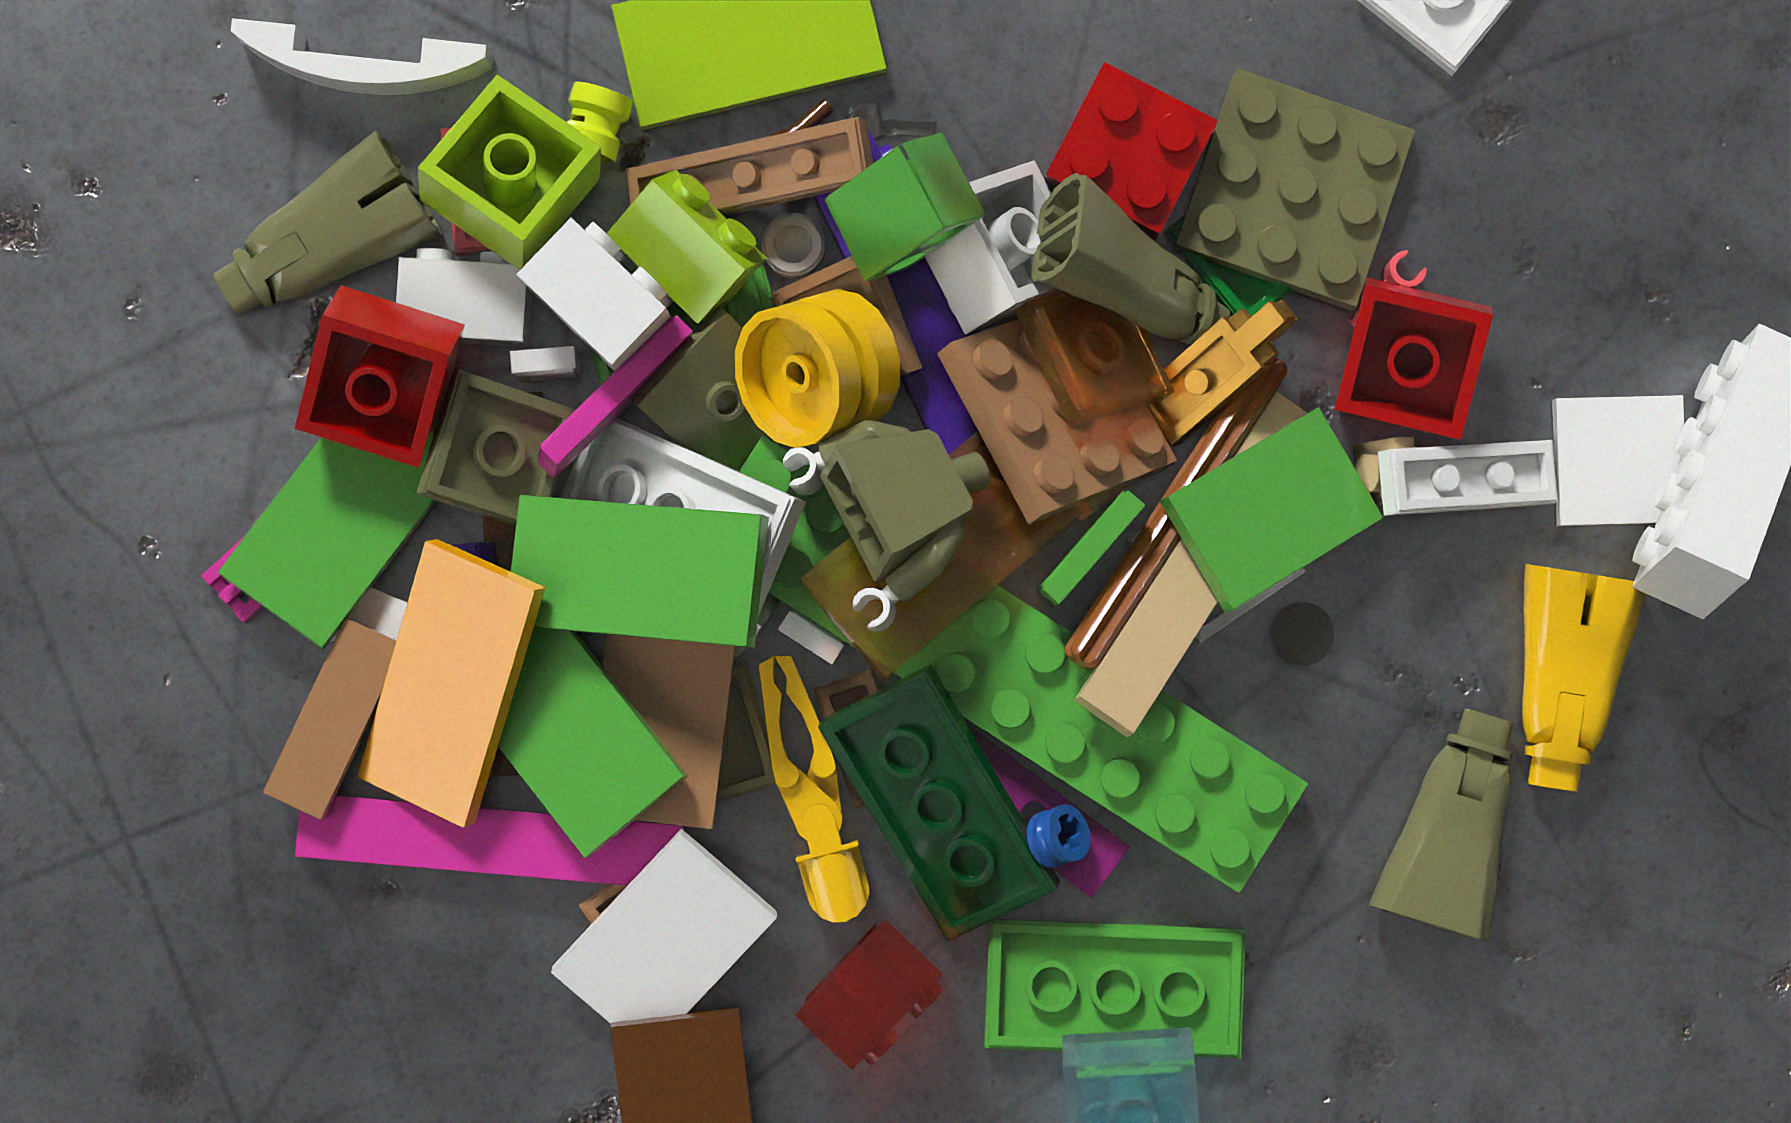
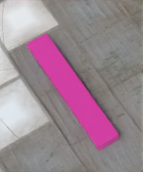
M336 795L323 820L299 810L295 857L629 885L681 828L684 830V826L633 821L595 854L584 858L550 813L480 807L475 824L463 828L408 801Z

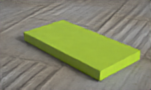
M630 0L611 5L642 131L887 73L870 0Z

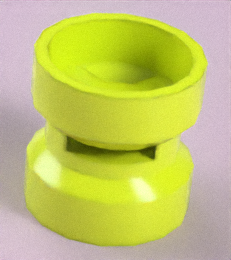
M574 82L568 99L572 107L571 118L567 123L601 146V162L616 163L621 147L616 134L620 129V125L629 121L634 101L623 94L598 85Z

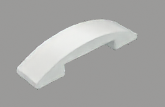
M232 18L231 32L242 44L260 58L295 77L341 91L375 95H404L430 92L472 80L491 71L493 68L494 57L487 45L423 38L420 63L306 52V37L296 25Z

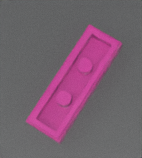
M677 315L674 318L671 316L540 445L538 465L555 479L633 402L631 398L691 337L693 330Z

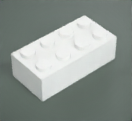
M1758 324L1742 342L1732 340L1725 350L1719 365L1711 363L1703 373L1694 396L1702 401L1696 419L1690 417L1687 420L1674 447V452L1682 455L1676 473L1668 472L1654 499L1653 506L1661 510L1655 528L1649 526L1644 531L1632 558L1634 563L1640 565L1632 586L1633 588L1701 619L1708 616L1749 580L1791 466V338L1762 324Z

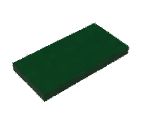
M931 664L822 719L818 725L820 732L948 942L1057 890L1061 881L1053 868L1043 866L1032 855L1027 843V824Z

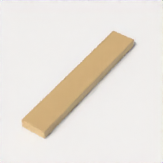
M1276 391L1234 456L1307 414V412ZM1182 539L1177 543L1098 667L1094 668L1074 699L1079 705L1127 738L1134 734L1218 602Z

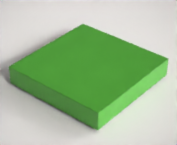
M1129 490L1126 493L1122 491L1036 588L1038 591L1036 594L1052 608L1059 605L1145 507V504Z

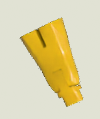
M1525 564L1522 721L1526 741L1536 744L1525 746L1524 754L1532 756L1528 784L1578 792L1582 764L1592 765V755L1590 753L1596 749L1606 731L1621 672L1635 635L1646 593L1632 587L1634 581Z

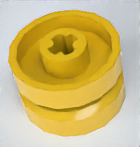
M834 289L757 312L742 328L735 348V379L742 403L757 427L775 442L798 448L822 442L861 421L872 420L878 422L892 408L899 390L900 356L893 332L879 310L857 293Z

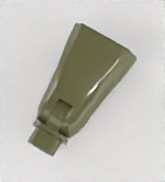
M375 130L337 160L305 190L262 221L244 242L243 245L246 251L242 248L233 250L232 255L235 260L213 273V277L232 309L240 317L261 303L266 308H270L276 303L275 299L278 302L305 296L358 270L400 255L438 238L443 233L429 206L420 201L419 190L395 150L379 130Z
M1074 173L1065 178L1041 206L1037 234H1039V238L1043 242L1038 245L1034 253L1031 273L1032 280L1112 310L1156 336L1165 339H1176L1188 345H1192L1222 317L1230 316V310L1216 301L1215 290L1206 283L1200 284V277L1195 271L1146 235L1118 204L1088 176Z
M1464 709L1457 735H1447V745L1434 758L1423 779L1408 820L1385 864L1368 906L1489 943L1497 896L1500 853L1511 793L1509 764L1504 762L1511 761L1513 756L1511 751L1506 750L1513 727L1512 722L1475 710Z

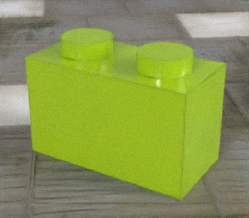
M675 169L652 179L607 232V235L635 264L653 277L666 290L667 295L699 324L708 319L719 306L723 309L767 257L755 247L756 239L744 225L734 219H726L709 202L710 195L699 181L687 174H680Z

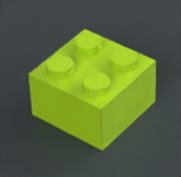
M497 74L419 165L420 201L521 270L552 238L599 181L601 146Z

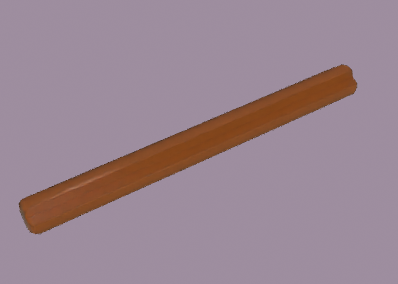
M1276 357L1269 363L1271 366L1217 412L1161 500L1234 457L1287 375V365L1282 360ZM1160 502L1065 646V655L1075 662L1076 665L1086 670L1098 667L1181 539Z

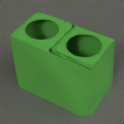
M943 132L902 143L909 157L908 160H906L898 145L825 198V202L864 281H873L907 270L945 244L946 241L985 216V212Z

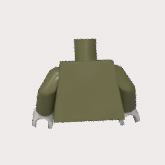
M872 420L861 421L822 441L819 444V451L815 453L798 447L789 450L783 459V466L789 472L795 471L804 465H810L806 475L791 481L790 487L797 494L806 496L819 491L824 484L874 582L885 578L887 585L883 589L865 588L859 591L853 600V609L856 612L863 609L873 599L882 600V614L879 618L872 620L867 626L871 631H882L888 628L893 623L896 615L894 604L899 600L905 603L909 602L944 572L964 542L963 526L974 511V503L970 494L988 488L990 483L988 467L982 456L977 452H971L951 459L938 434L929 429L910 432L905 427Z

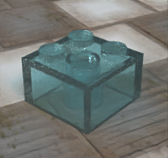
M1192 1027L1063 1035V1077L1067 1123H1199Z

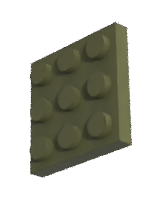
M1236 67L1173 249L1195 254L1209 262L1269 283L1275 282L1290 287V289H1293L1292 291L1353 311L1360 298L1415 130Z

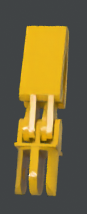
M773 656L759 664L772 769L776 784L799 835L807 840L810 850L809 853L796 856L795 860L798 863L805 893L812 909L822 919L833 923L846 922L858 916L866 906L870 894L869 880L859 841L857 839L846 843L842 842L840 829L843 823L837 764L833 751L818 728L820 720L792 656ZM776 660L787 678L786 694L802 714L811 735L814 753L807 775L789 759L784 745L781 724L784 694L776 684Z

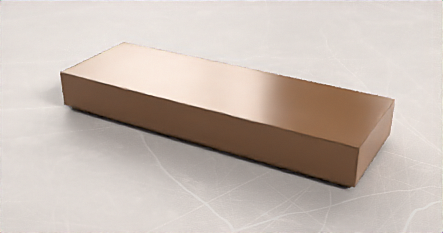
M345 618L262 793L315 818L325 819L375 714L397 640L350 618Z

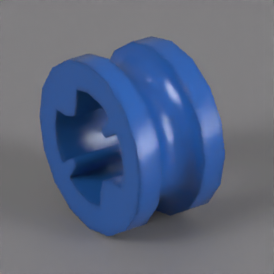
M1063 804L1032 816L1027 827V843L1037 862L1045 867L1056 868L1085 857L1091 843L1090 830L1086 819L1079 810L1071 805Z

